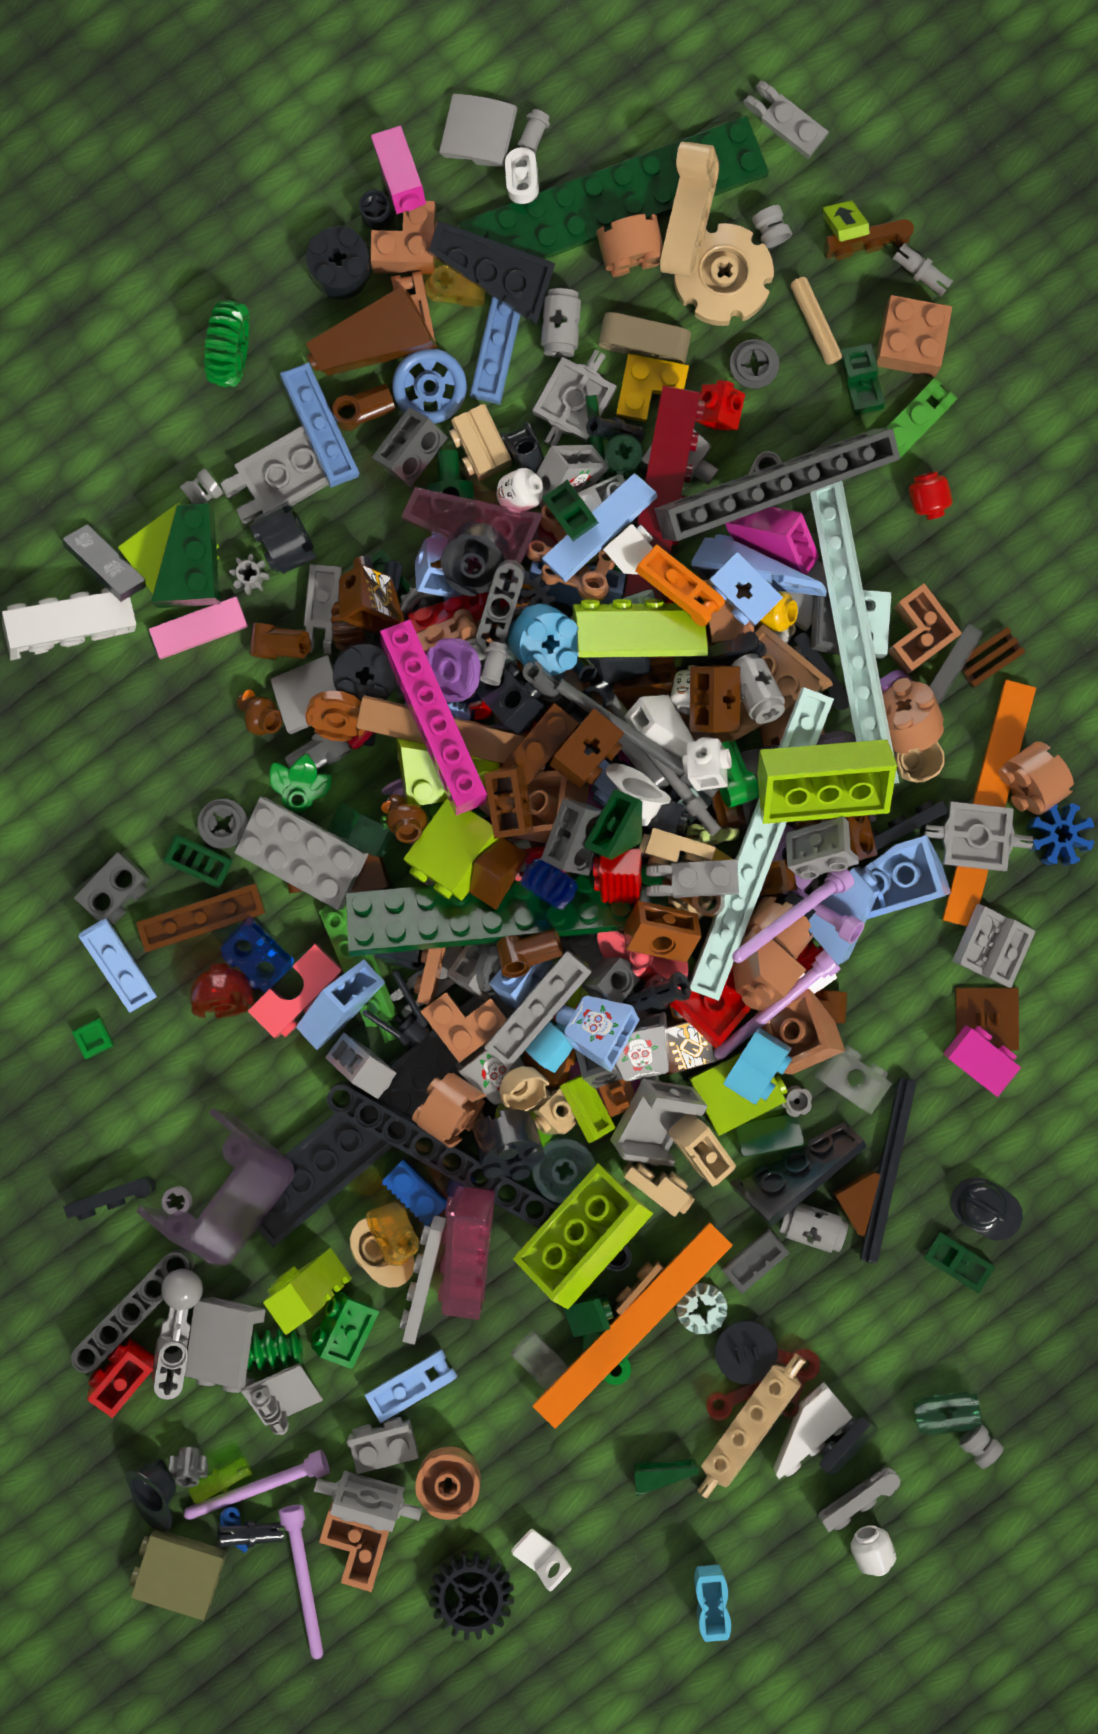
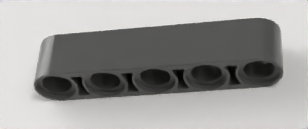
M181 1248L175 1249L165 1256L74 1349L71 1362L77 1371L88 1373L96 1369L164 1300L162 1294L154 1295L151 1293L148 1284L150 1280H157L161 1285L163 1284L166 1276L174 1271L170 1264L172 1257L181 1258L184 1261L185 1269L192 1271L194 1258L189 1251ZM128 1303L138 1305L140 1308L139 1317L134 1318L128 1315L126 1310ZM105 1326H112L117 1330V1340H109L105 1336ZM83 1349H90L94 1352V1363H88L83 1359Z

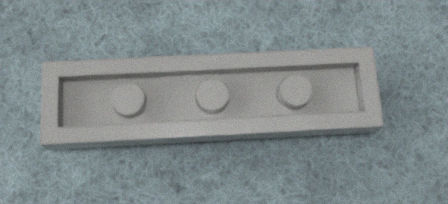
M567 949L563 956L555 962L490 1038L484 1048L510 1068L590 975L592 969Z
M434 1215L431 1227L424 1226L420 1244L426 1247L424 1255L418 1254L413 1272L419 1275L417 1283L411 1282L406 1300L411 1301L412 1304L410 1311L404 1309L399 1327L405 1329L402 1342L415 1345L447 1218Z

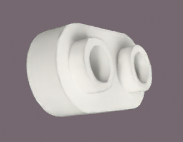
M516 148L510 151L505 158L506 186L509 198L518 204L529 203L539 193L535 154L528 148Z

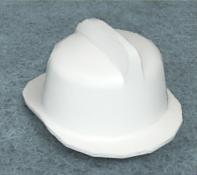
M616 763L608 765L605 769L606 775L617 786L618 791L642 801V826H647L650 823L651 819L658 813L661 805L670 803V796L660 790L642 772Z

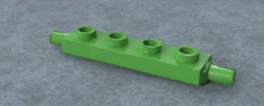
M328 904L319 911V914L344 974L362 960H365L382 978L373 954L350 956L346 904L343 910H337ZM385 983L360 1009L366 1027H376L378 1025L362 1014L363 1010H368L389 1025H391L390 1020L397 1015ZM379 1027L385 1043L396 1039V1037Z

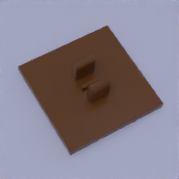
M955 988L956 1037L965 1025L973 1030L979 1026L993 1037L989 1042L997 1049L1003 1045L1010 1051H1019V988Z

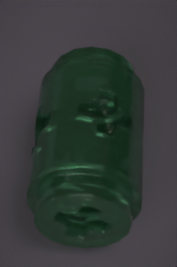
M617 435L607 443L604 461L608 468L606 471L608 477L623 475L626 481L634 473L636 475L639 474L642 462V447L633 436Z
M968 1391L947 1395L921 1397L920 1401L913 1402L918 1434L926 1433V1436L947 1434L948 1432L974 1430L975 1426L982 1425L980 1406L976 1393L969 1394ZM942 1408H948L949 1412L952 1413V1419H946L945 1414H942Z

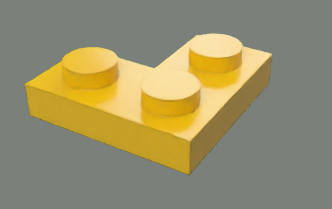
M628 354L616 417L646 422L652 393L661 394L663 386L684 389L689 365Z

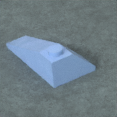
M715 535V539L705 538L692 559L691 566L703 580H708L738 552L775 590L826 597L827 590L821 582L734 541V538L730 536Z

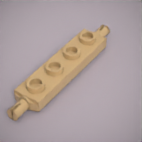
M795 1353L786 1367L772 1366L701 1465L707 1477L697 1491L699 1494L703 1493V1497L708 1498L717 1484L728 1487L798 1391L801 1383L795 1375L806 1362L799 1354Z

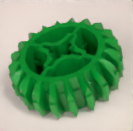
M230 300L227 302L219 301L211 311L205 340L204 371L207 380L210 383L217 384V386L235 387L243 376L250 338V316L245 304H239L236 301Z

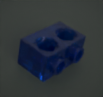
M250 916L223 941L220 948L223 952L221 954L223 959L230 966L240 968L245 973V980L253 988H260L264 993L292 968L294 958ZM238 940H246L251 944L252 949L241 951L237 948L236 942ZM269 962L274 966L275 970L271 973H264L259 969L258 964Z

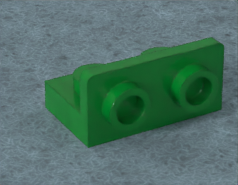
M342 1291L336 1292L334 1298H331L327 1303L326 1315L321 1325L315 1329L312 1335L311 1348L320 1358L353 1369L380 1311L376 1307L349 1298Z

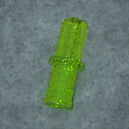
M241 1456L238 1460L220 1470L217 1468L213 1469V1474L200 1480L197 1486L189 1487V1493L196 1504L201 1503L222 1490L227 1492V1487L248 1475H252L250 1466L238 1472L236 1471L248 1463L245 1457Z

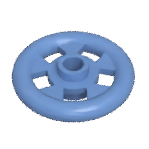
M432 348L410 353L399 363L393 376L392 389L395 401L403 413L410 407L436 424L446 421L457 413L464 402L467 383L464 371L458 361L447 352ZM436 362L448 369L444 377L432 371ZM420 363L425 371L414 378L409 371L416 364ZM427 380L434 381L436 385L435 390L432 392L425 391L423 388L424 382ZM445 384L454 386V393L451 399L442 397L445 391ZM413 385L418 398L409 401L405 388ZM424 401H437L438 410L424 411Z

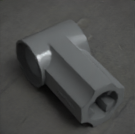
M315 734L310 742L286 756L285 760L289 767H291L302 755L309 754L318 770L326 764L330 765L350 753L352 749L347 741H331Z

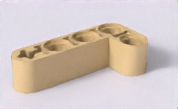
M682 141L679 145L676 159V167L680 178L662 249L660 269L662 273L693 277L697 268L717 184L719 161L713 145Z

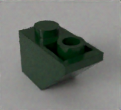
M598 1289L581 1295L569 1309L563 1307L574 1337L611 1329L609 1319L614 1318L613 1311L607 1295L600 1296Z

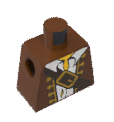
M360 556L354 559V568L339 579L340 620L380 635V631L404 622L391 577L374 570L372 559L368 556Z
M668 1003L670 1013L665 1015L669 1072L666 1075L723 1060L717 1059L714 1056L716 1048Z

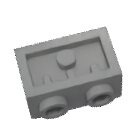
M843 816L786 833L787 867L801 879H815L820 874L831 871H843L849 866L859 863L858 856L850 848L849 821Z
M401 1417L390 1418L383 1421V1426L372 1429L370 1424L362 1425L352 1429L353 1433L349 1434L346 1440L348 1447L351 1448L357 1474L419 1458L410 1419L402 1421Z

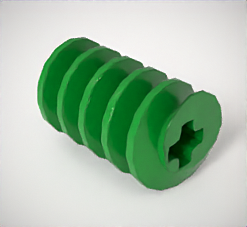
M278 1329L275 1339H272L269 1330L265 1331L263 1339H259L257 1331L252 1332L247 1372L253 1371L255 1362L260 1371H265L268 1361L272 1370H278L280 1361H282L285 1369L292 1366L293 1360L295 1364L300 1363L303 1366L302 1338L297 1336L295 1329L289 1333L288 1338H285L282 1329Z

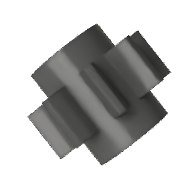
M183 1447L179 1449L178 1457L170 1456L168 1471L171 1472V1477L175 1478V1483L182 1487H194L199 1484L200 1477L207 1478L209 1466L207 1456H202V1451L195 1447Z

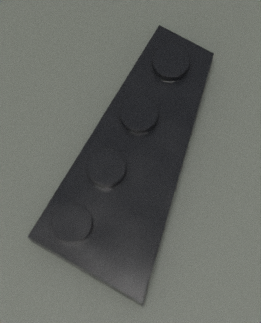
M437 221L427 253L534 325L537 324L555 263Z
M842 1122L808 1141V1145L800 1150L794 1151L792 1149L782 1154L783 1159L768 1167L764 1164L753 1170L755 1174L743 1180L739 1177L730 1182V1185L772 1227L867 1146L864 1139L846 1123Z

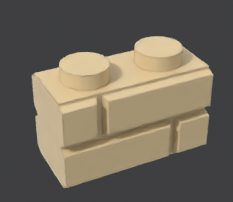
M485 404L451 420L453 429L449 430V434L455 447L462 446L466 454L462 461L469 476L475 474L478 481H482L512 466L509 453Z
M685 1114L669 1129L668 1134L690 1162L694 1170L710 1185L717 1186L735 1169V1163L713 1132L697 1116Z

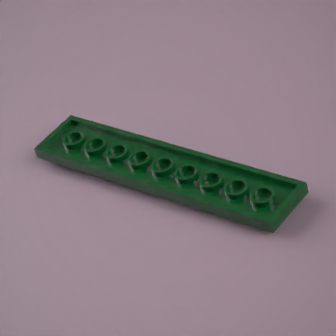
M744 116L542 191L529 203L518 204L513 202L459 222L460 229L542 259H547L598 240L596 231L601 227L604 228V232L611 230V223L640 214H645L646 220H650L651 214H655L658 218L671 213L680 178L676 167L678 148L682 141L714 146L719 161V173L714 196L768 177L769 171L748 116Z
M642 865L640 901L669 907L668 896L647 895V887L662 885L661 883L665 876L646 875V867L651 865ZM593 870L590 871L589 876L566 872L561 877L531 881H517L514 879L497 909L489 906L469 892L462 901L453 895L447 899L433 889L435 885L346 893L348 951L350 956L497 943L505 936L512 935L525 938L553 928L556 929L559 937L623 931L635 904L629 905L627 902L624 905L621 902L618 904L612 902L610 904L608 901L603 903L601 901V891L594 890L595 876H593Z

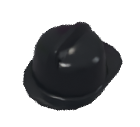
M980 1177L967 1178L961 1181L953 1190L951 1208L956 1218L984 1237L995 1241L1006 1240L1014 1236L1020 1229L1023 1213L1019 1201L1009 1192L989 1180Z
M157 1459L151 1464L143 1466L138 1471H127L125 1479L130 1487L139 1514L152 1528L163 1532L169 1530L172 1525V1517L168 1505L176 1492V1483L163 1460Z

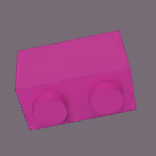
M965 1025L943 1055L998 1097L1021 1069L1014 1062L1017 1056L1003 1045L999 1049L992 1045L989 1041L993 1037L981 1027L977 1026L973 1030Z

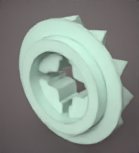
M697 1283L677 1303V1315L682 1325L695 1334H710L721 1327L727 1316V1303L719 1289L710 1284ZM698 1296H700L701 1301L705 1305H715L707 1310V1321L705 1322L699 1313L689 1314V1312H693L698 1307Z

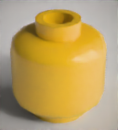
M777 591L783 598L755 625L756 628L759 629L764 624L774 632L786 631L797 619L798 607L796 601L793 600L789 593Z

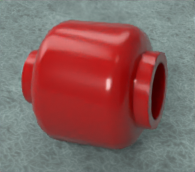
M937 471L914 477V483L909 486L908 491L915 514L926 515L927 520L944 516V509L949 508L953 503L947 478L945 476H938Z

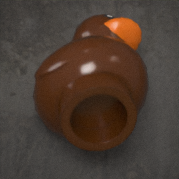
M250 689L237 697L236 704L238 709L245 713V726L248 732L262 736L267 733L273 734L279 730L283 718L272 700L267 697H256L253 690Z
M398 794L391 795L381 806V810L387 814L386 824L389 830L396 834L399 841L410 843L420 838L422 831L427 825V815L421 806L407 804L405 798Z

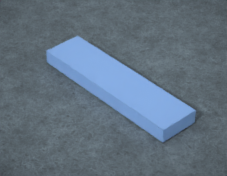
M634 473L592 512L599 524L575 541H572L568 535L565 536L542 558L543 562L564 582H567L657 498L656 492Z

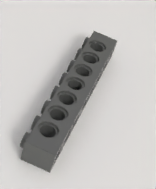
M875 428L657 507L654 510L662 538L679 541L899 460L900 455L894 431L888 428Z

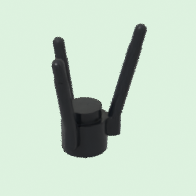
M393 970L392 974L416 1017L413 1018L411 1015H408L403 1019L397 1013L393 1018L399 1024L397 1030L368 1010H363L362 1014L396 1037L404 1046L408 1044L413 1048L429 1034L430 1030L426 1027L429 1022L421 1013L399 972Z

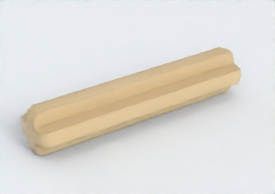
M800 277L792 282L791 289L827 365L836 363L841 359L842 353L807 278Z

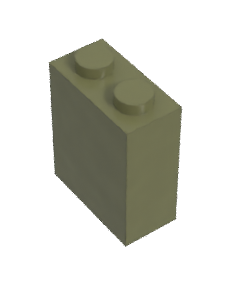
M155 1529L150 1537H144L139 1555L144 1557L141 1567L134 1568L129 1586L134 1587L131 1598L204 1621L210 1610L228 1550L168 1531L163 1532Z

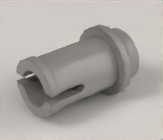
M533 109L532 113L527 115L528 123L521 140L518 142L520 148H528L536 153L544 130L550 126L548 122L550 117L546 113Z
M490 642L489 647L485 648L484 652L487 656L480 681L490 685H500L505 660L510 658L507 645L499 642Z

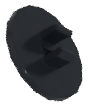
M738 1321L727 1326L719 1335L715 1346V1359L721 1372L731 1381L740 1384H755L763 1380L772 1366L776 1364L778 1359L777 1344L772 1333L762 1324L754 1321Z

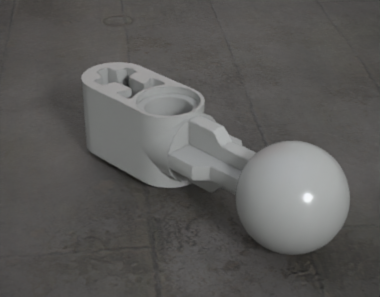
M177 1269L169 1273L164 1279L161 1289L162 1297L170 1307L168 1318L162 1322L160 1336L156 1343L152 1381L156 1395L166 1400L177 1397L182 1391L191 1326L187 1321L188 1309L199 1302L203 1292L199 1276L188 1269ZM169 1346L180 1347V1349L173 1354H168L164 1352L166 1348H168ZM167 1369H170L172 1377H169L168 1382H165Z

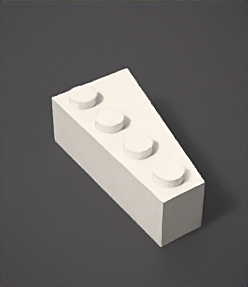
M105 588L101 590V594L89 596V592L72 594L70 599L58 601L57 598H46L40 600L39 605L26 607L25 603L8 606V611H2V626L10 661L20 659V652L27 650L35 652L36 655L49 652L48 650L57 643L66 647L79 645L85 642L86 636H91V639L96 641L135 632L136 621L130 597L120 602Z

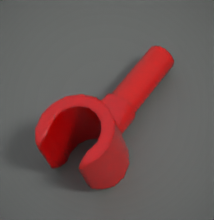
M481 698L479 701L468 704L469 709H475L474 721L491 717L492 710Z

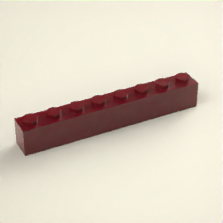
M663 386L645 483L656 492L657 498L639 514L637 528L642 525L651 535L653 540L649 544L653 548L658 545L670 554L672 545L678 546L679 541L662 538L654 509L687 497L681 495L683 483H690L693 464H688L687 462L689 451L696 452L699 433L693 432L695 419L702 420L705 401L699 400L700 392ZM628 574L624 598L642 591L653 590L656 599H661L664 603L668 602V597L639 574Z

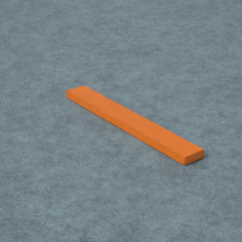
M1010 680L1004 681L972 804L1005 808L1010 786L1002 782L998 775V770L1003 767L1005 762L1020 752L1036 687ZM955 866L950 885L951 894L947 896L942 921L964 927L968 926L976 905H980L989 870Z
M709 1222L649 1283L622 1315L619 1314L610 1324L611 1329L603 1331L533 1403L532 1407L556 1429L733 1246L732 1243Z

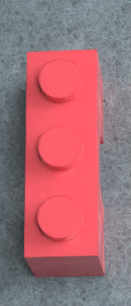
M314 944L292 966L302 976L304 982L303 990L298 997L292 1000L285 999L275 989H269L248 1010L274 1038L279 1037L281 1034L287 1037L298 1025L295 1020L303 1012L306 1013L321 991L337 980L343 973V969L318 944Z

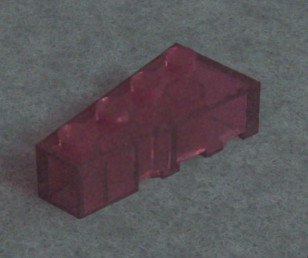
M415 487L401 519L447 542L451 534L468 521L491 525L507 539L509 543V560L521 563L543 514Z
M457 1186L454 1197H448L446 1205L447 1226H445L443 1245H446L440 1267V1273L444 1274V1282H440L438 1301L442 1302V1315L480 1319L485 1298L495 1191Z

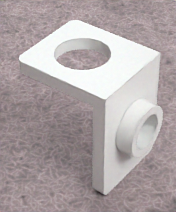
M530 1529L511 1550L516 1558L536 1571L549 1591H552L571 1571V1566L560 1549L534 1529ZM555 1563H560L558 1573L554 1577L549 1578L550 1568Z

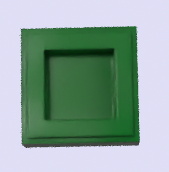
M102 1017L71 1031L85 1060L115 1046Z

